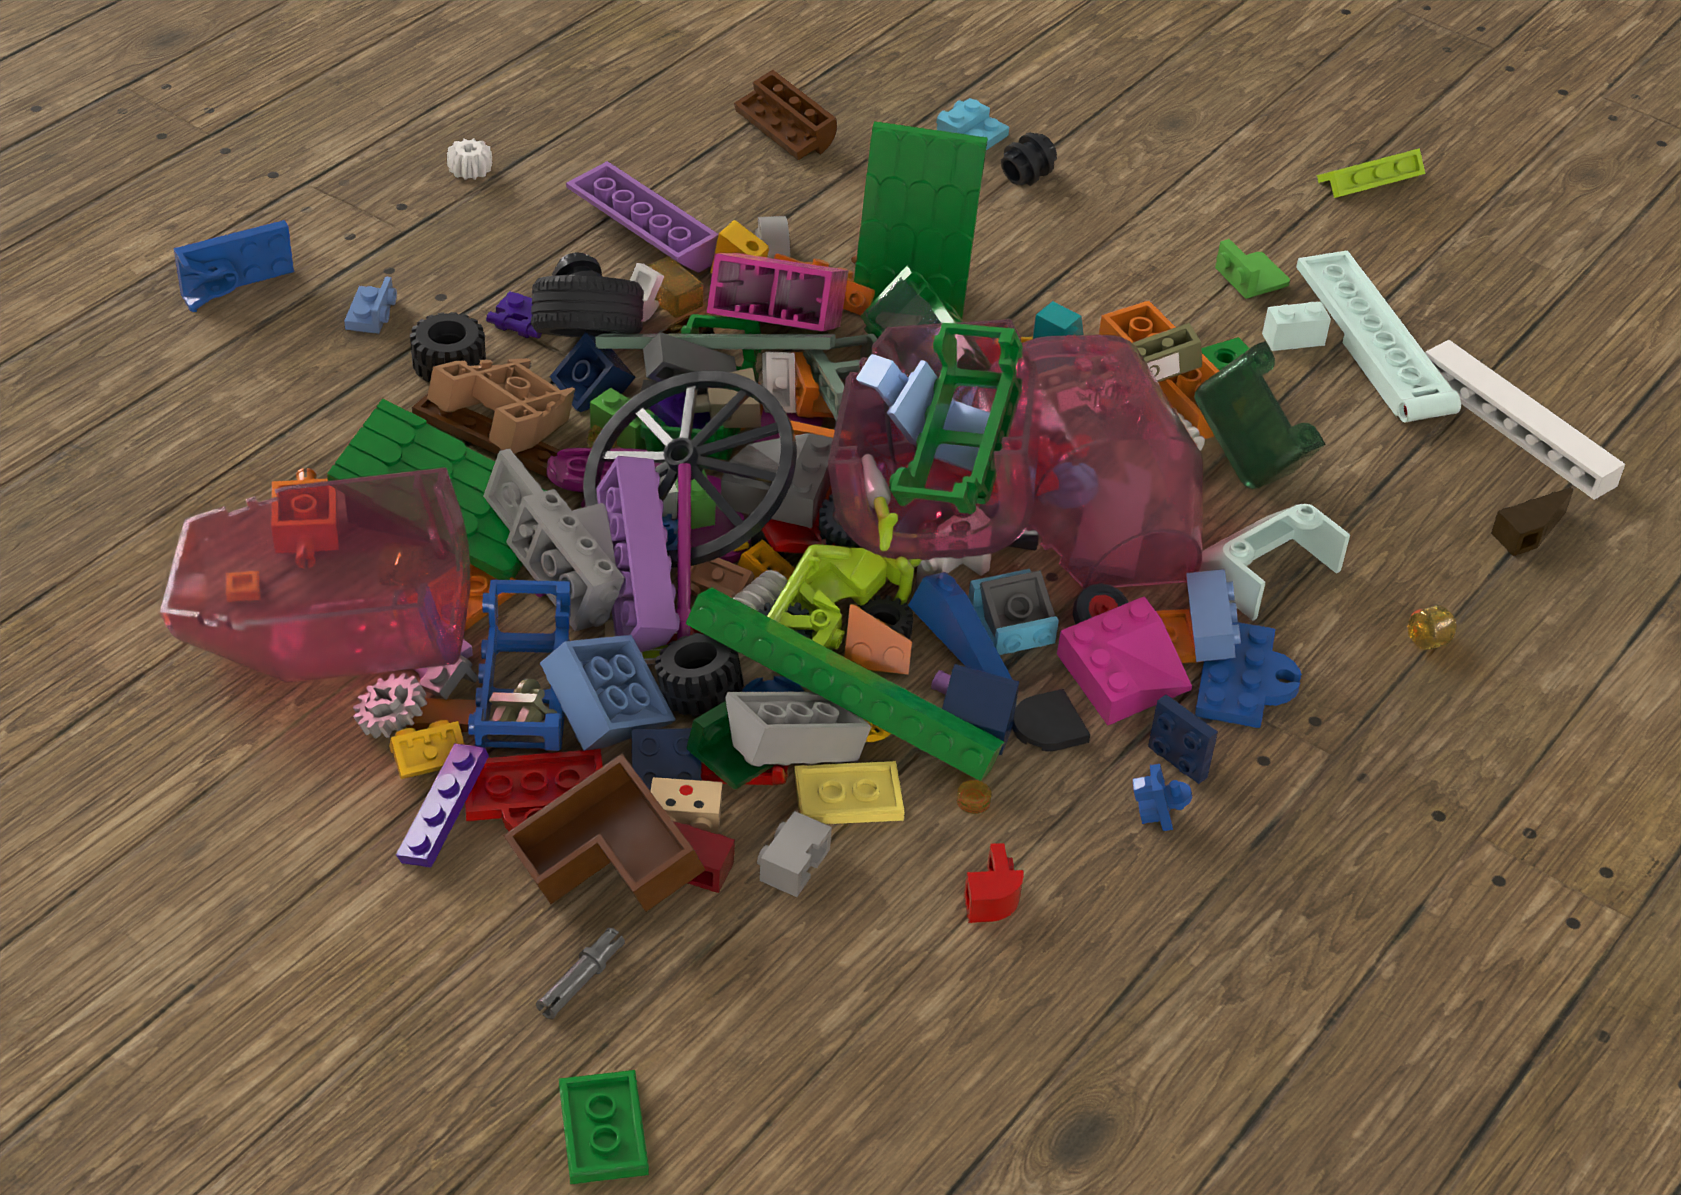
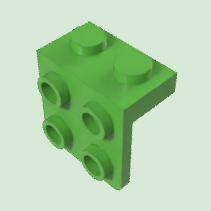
M1230 239L1220 241L1215 268L1245 299L1289 286L1290 278L1263 252L1245 255Z

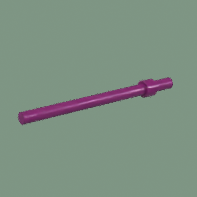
M687 463L678 465V591L675 613L679 615L680 625L677 631V640L683 636H690V626L685 624L691 612V465Z

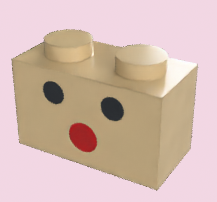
M653 777L651 793L672 821L689 824L692 827L719 834L722 782Z

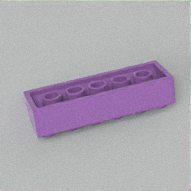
M608 161L566 183V187L678 263L698 273L712 266L719 234Z
M617 456L596 488L598 504L603 503L607 509L616 567L625 577L612 608L615 636L632 635L640 652L666 645L678 631L680 618L678 613H675L674 600L676 590L674 584H671L670 571L672 563L671 557L667 555L666 550L667 529L663 527L662 521L664 506L663 501L659 499L658 487L660 477L659 473L655 472L654 459Z

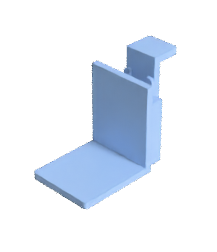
M872 354L856 379L860 384L874 388L889 406L888 416L909 443L916 446L919 433H922L925 425L926 408L932 403L934 383L938 377L926 361L921 360L915 371L911 372L910 376L907 377L905 373L901 372L894 361ZM952 398L943 429L984 434L990 413L957 402ZM940 444L936 449L934 458L972 472L979 448Z

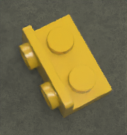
M440 720L430 724L427 729L416 731L415 728H406L396 732L395 736L390 739L389 747L391 753L394 754L400 779H405L441 770L455 743L465 745L458 721L449 723L448 720Z

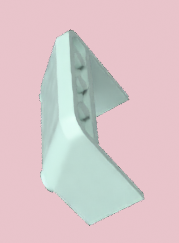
M1299 504L1268 515L1199 552L1195 558L1194 572L1225 569L1226 582L1233 581L1235 600L1229 602L1236 603V608L1253 621L1258 616L1265 581L1250 570L1247 565L1251 564L1256 558L1293 539L1331 570L1338 573L1342 568L1350 534L1314 506Z

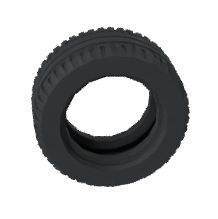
M562 275L540 277L532 285L531 325L538 333L581 338L585 332L596 337L601 334H639L642 330L643 321L641 320L643 319L642 310L644 305L642 299H644V290L638 282L609 277Z

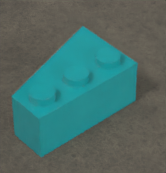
M1054 301L1038 312L1035 317L1028 369L1035 376L1086 359L1082 316Z

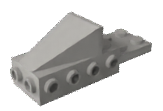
M511 449L499 451L483 497L510 530L506 543L536 581L570 582L571 617L569 624L574 631L603 625L610 617V612L625 579L616 567L606 506L600 503L571 511L555 489L548 491L541 489L540 485L534 480ZM547 594V596L556 606V596L553 594Z

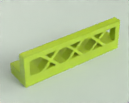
M1419 148L1317 175L1318 183L1330 180L1333 195L1336 198L1426 173Z

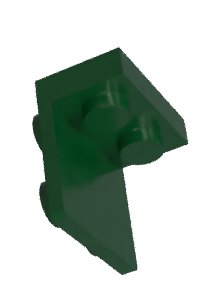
M726 701L694 719L686 749L731 788L738 789L776 765H751L745 761L744 756L733 746Z

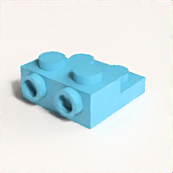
M971 98L964 102L958 100L949 112L941 111L936 121L937 130L987 137L986 150L1009 135V126L989 117L990 108Z

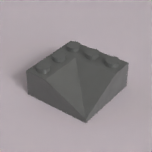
M806 433L795 435L797 445L795 473L785 499L771 519L812 528L838 468L839 439ZM780 438L750 443L734 456L730 463L777 473L781 454ZM724 473L721 479V495L736 512L751 514L765 498L772 484Z

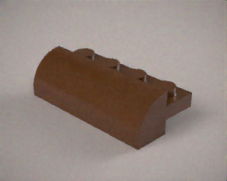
M774 70L754 81V91L734 103L736 112L797 160H800L813 150L821 155L831 145L837 132L836 117Z

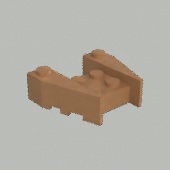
M528 358L508 359L507 364L492 365L493 362L491 360H480L477 366H468L466 361H454L433 367L427 399L445 412H454L458 409L483 403L485 407L495 411L489 441L501 450L511 449L516 454L534 447L569 420L575 389L571 387L559 390L529 370L531 360Z

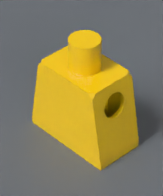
M733 220L719 233L714 257L718 253H740L767 258L769 247L739 222ZM713 258V262H712V267H711V272H710V273H712V271H713L714 258Z

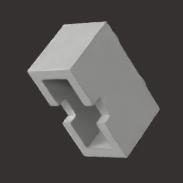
M794 811L787 822L779 824L772 843L769 846L765 845L760 851L757 864L760 865L759 881L798 897L810 879L811 873H808L807 870L810 866L818 868L830 850L832 827Z

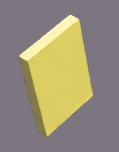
M896 761L794 766L799 813L824 824L904 821L905 812Z

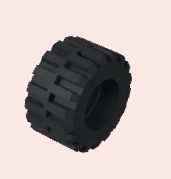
M442 312L438 313V315H429L425 320L421 319L418 321L417 326H413L411 330L412 366L419 377H423V380L427 382L431 381L434 366L454 361H466L468 366H477L480 360H486L483 327L481 324H478L476 319L469 318L468 315H459L456 312L445 314Z
M694 633L691 636L680 637L679 640L670 642L668 647L663 648L659 652L660 656L656 657L655 669L660 690L670 710L673 712L678 711L682 715L692 714V716H699L725 702L728 692L743 691L744 679L738 652L705 634Z

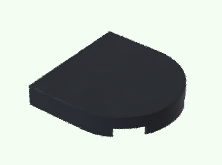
M1064 689L1028 697L1016 706L1012 728L1016 737L1025 745L1028 742L1034 746L1042 747V751H1057L1086 744L1090 741V733Z

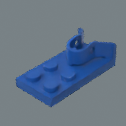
M285 220L173 248L180 293L191 312H197L199 307L211 299L224 296L232 292L236 287L294 272L289 226Z

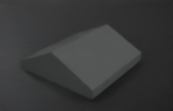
M1041 570L980 583L985 621L994 637L997 628L1055 616Z

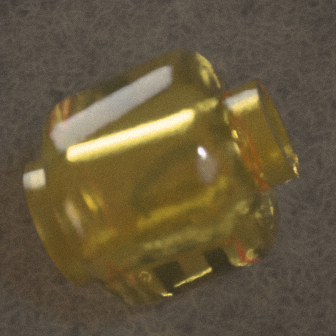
M1440 605L1416 610L1411 614L1408 621L1409 637L1417 647L1423 650L1447 645L1455 636L1456 619L1452 613Z

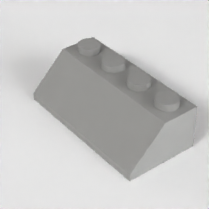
M728 692L726 695L733 746L744 756L746 762L754 766H763L764 764L787 766L791 763L815 765L820 762H832L835 764L855 762L859 760L872 727L863 718L814 692Z

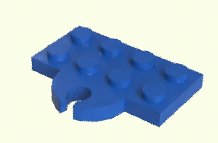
M1232 622V625L1239 624L1241 644H1234L1236 658L1204 661L1195 715L1201 718L1260 728L1264 705L1277 706L1288 703L1296 697L1299 692L1302 674L1293 660L1284 654L1272 651L1275 636L1274 628ZM1278 679H1286L1289 680L1290 683L1280 682Z

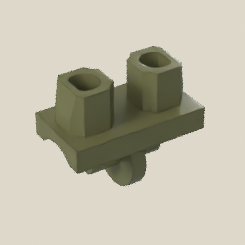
M535 679L522 680L513 693L493 692L489 699V702L496 707L491 721L542 722L545 721V714L557 712L544 706L542 699L545 696V692Z

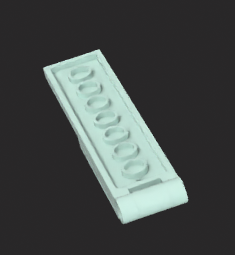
M1348 250L1298 258L1296 268L1344 332L1342 343L1395 416H1399L1400 420L1406 423L1456 414L1460 411L1461 400L1458 393L1450 387Z

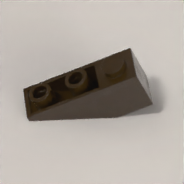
M1569 487L1560 491H1554L1548 495L1499 510L1491 534L1512 556L1538 548L1566 513L1574 489Z

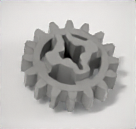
M393 673L389 676L388 680L384 681L382 678H379L375 685H368L366 687L368 693L358 696L361 703L353 707L356 712L353 717L366 735L371 733L374 738H378L383 733L388 738L392 731L396 730L398 732L403 730V727L406 725L412 726L414 724L412 718L423 714L420 707L427 705V701L424 698L427 694L415 676L409 678L406 673H402L397 678Z

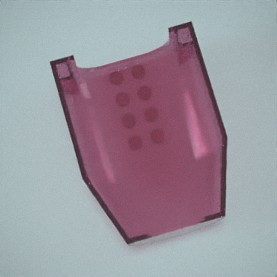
M1011 319L956 323L1013 328L1021 341V336ZM942 323L887 327L871 346L872 354L894 361L901 372L905 373L907 377L910 376L911 372L915 371L921 360L926 361L939 378L943 366L937 353L933 350V342L935 336L940 332ZM954 334L957 339L958 368L1002 373L998 364L1001 355L999 338ZM1023 347L1022 358L1018 359L1016 366V378H1022V392L1008 437H1002L1003 449L1001 451H994L997 476L990 500L986 504H975L976 511L973 514L960 513L952 503L916 498L906 506H900L891 493L888 509L890 513L898 515V521L893 528V538L887 551L880 550L879 522L875 509L868 504L862 457L866 454L874 457L876 466L889 486L891 475L899 467L908 468L909 463L914 460L917 448L909 443L890 418L894 455L890 453L883 399L874 388L860 384L856 379L868 360L867 357H862L859 361L860 370L858 373L850 372L846 377L827 464L836 515L848 536L858 545L874 554L892 559L903 556L907 560H930L933 558L950 557L961 559L964 557L982 556L1006 548L1017 540L1027 528L1032 516L1042 421L1037 365L1034 360H1030L1027 347ZM958 386L954 391L953 399L990 413L997 389ZM934 458L925 488L952 492L955 483H962L964 476L971 477L972 472Z
M1098 334L1046 336L1021 343L1023 346L1022 358H1019L1017 362L1016 378H1022V392L996 476L1020 524L1028 532L1034 529L1042 537L1040 545L1045 550L1052 547L1061 556L1059 564L1084 589L1090 585L1100 583L1112 585L1113 587L1187 583L1186 573L1199 572L1202 564L1203 457L1138 348L1125 338ZM1000 357L987 371L1002 373L998 364ZM979 387L972 407L990 413L997 389Z
M446 467L284 486L275 489L277 497L258 502L256 496L246 499L248 504L246 507L228 512L226 507L223 506L184 520L160 609L165 625L176 639L285 683L449 666L457 663L463 644L470 596V556L462 512Z

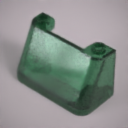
M1266 341L1254 345L1203 382L1196 389L1194 396L1197 406L1240 481L1251 489L1261 488L1294 473L1326 445L1320 433L1313 425L1299 423L1291 426L1263 378V375L1270 372L1275 365V357Z

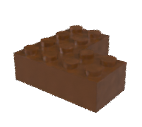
M623 754L503 835L550 904L611 863L642 908L647 912L705 871L695 850Z

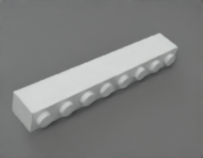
M1447 340L1425 352L1450 387L1458 393L1463 406L1595 500L1618 486L1625 467L1622 461L1459 346Z

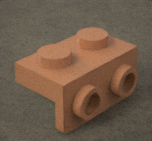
M716 558L709 562L691 566V595L697 596L699 593L713 587L734 598L737 593L743 591L747 585L751 584L755 576L750 570Z

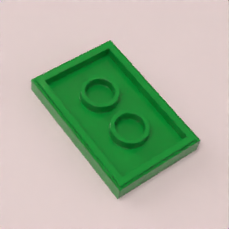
M635 1070L559 1078V1093L570 1184L649 1175Z

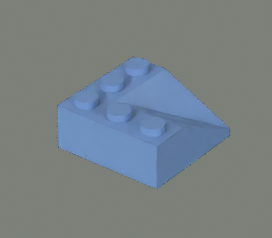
M632 635L565 641L540 662L546 678L551 684L561 704V708L566 714L576 734V738L584 751L609 747L631 739L632 729H658L675 721Z

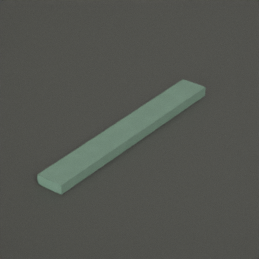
M601 334L596 336V347L598 349H644L657 334ZM667 334L709 349L829 350L835 345V334Z

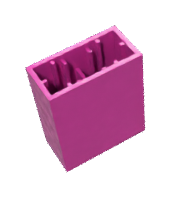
M718 253L714 257L707 313L818 331L838 328L841 324L849 270L740 253Z

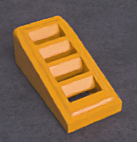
M761 540L745 551L738 563V566L753 572L754 580L763 572L768 571V567L785 576L787 580L795 570L789 562L774 551L764 540Z

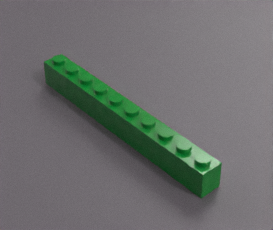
M713 587L697 595L685 623L686 625L979 781L991 771L1004 741Z

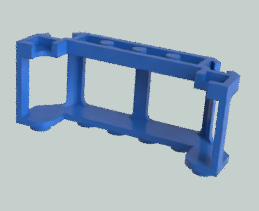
M490 580L489 593H483L482 601L483 613H489L488 640H482L481 659L486 661L479 664L478 673L479 683H483V687L476 688V712L469 714L468 733L469 735H475V746L484 748H541L559 751L562 749L565 713L552 686L551 689L544 690L545 696L542 702L549 704V709H554L557 713L545 714V722L489 721L492 705L489 699L493 692L513 693L514 689H498L493 686L496 655L499 652L552 653L562 643L570 641V582ZM532 593L555 595L556 630L551 634L501 632L498 629V594ZM488 734L542 736L545 742L491 741L487 737Z

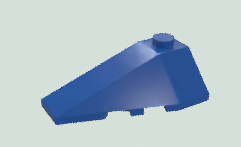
M946 572L924 576L908 606L966 667L1012 679L967 594L956 583V580Z

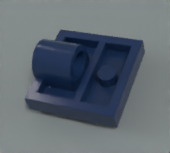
M1166 694L1157 700L1148 747L1158 756L1163 757L1178 768L1181 773L1200 784L1208 778L1218 731Z

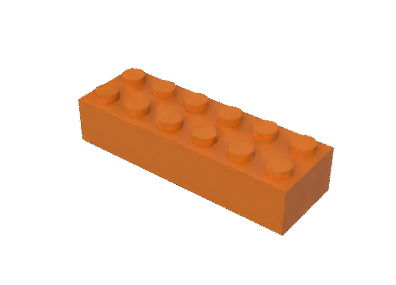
M1145 301L1102 315L1097 342H1106V350L1110 351L1176 327L1150 301ZM1203 354L1202 367L1142 388L1155 403L1160 400L1169 402L1170 407H1174L1177 413L1182 414L1185 420L1191 422L1192 427H1196L1199 430V436H1203L1205 439L1243 426L1248 399Z

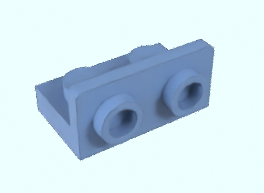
M385 277L381 288L372 286L358 287L344 320L345 330L380 333L383 323H387L389 320L390 306L396 303L397 290L392 287V277Z

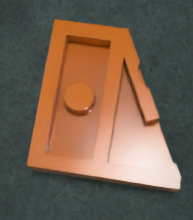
M850 604L844 657L871 671L908 675L912 641L890 628L884 622L868 614L856 604Z

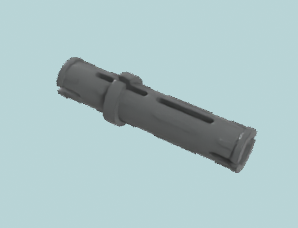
M607 928L604 934L591 947L584 948L579 953V960L536 1002V1007L539 1011L545 1006L548 1007L542 1013L543 1016L548 1019H554L557 1013L594 974H600L606 968V962L625 944L622 935L616 941L612 940L619 933L617 930Z

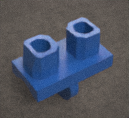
M1150 765L1151 776L1133 778L1134 795L1136 802H1139L1142 824L1160 821L1163 831L1173 830L1169 811L1171 808L1182 810L1191 802L1193 796L1191 788L1187 783L1178 782L1177 780L1171 781L1166 786L1161 765Z

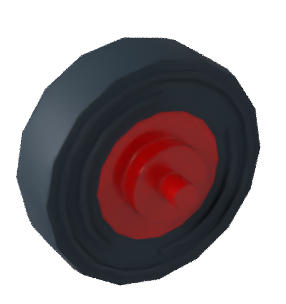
M1103 583L1090 585L1080 592L1074 602L1072 615L1075 625L1129 602L1123 593L1112 585Z

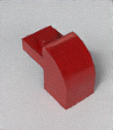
M1004 843L990 844L987 864L988 871L967 872L964 899L968 923L1002 920L1010 916L1019 905L1024 870H1014L1013 858L1007 857Z

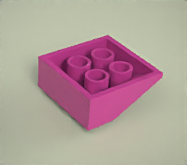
M1145 596L1063 629L1060 632L1057 655L1107 726L1155 706L1157 700L1166 694L1174 698L1192 689V684L1162 619Z

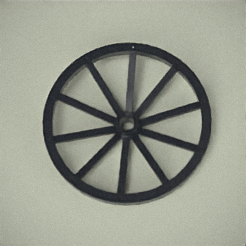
M696 371L668 378L643 390L629 400L612 416L602 429L591 449L586 464L583 487L586 507L598 504L596 488L601 481L605 462H614L617 456L654 459V463H662L655 467V472L659 473L660 478L665 475L658 487L659 499L663 502L678 478V465L682 463L690 464L691 480H696L735 526L734 529L725 535L691 548V566L712 561L728 554L750 540L771 520L781 506L791 486L797 460V445L792 424L776 397L765 387L747 377L724 371ZM723 388L737 391L738 393L691 440L698 389ZM686 391L680 438L672 439L645 410L668 397ZM749 397L761 403L776 421L763 427L703 445ZM637 417L665 446L664 452L610 450L624 429ZM778 433L780 435L781 454L777 473L705 457ZM705 468L771 483L772 485L759 506L743 521L702 471ZM667 550V555L671 557V568H678V550Z

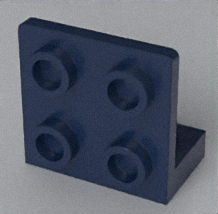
M691 728L632 729V768L650 792L653 777L702 781L701 761L686 749Z

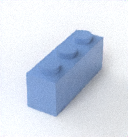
M1225 569L1186 573L1196 662L1236 658L1234 644H1241L1239 624L1232 625V622H1238L1236 603H1229V601L1235 600L1233 581L1226 582Z

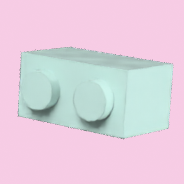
M1322 302L1268 307L1262 334L1271 351L1325 346L1331 318Z

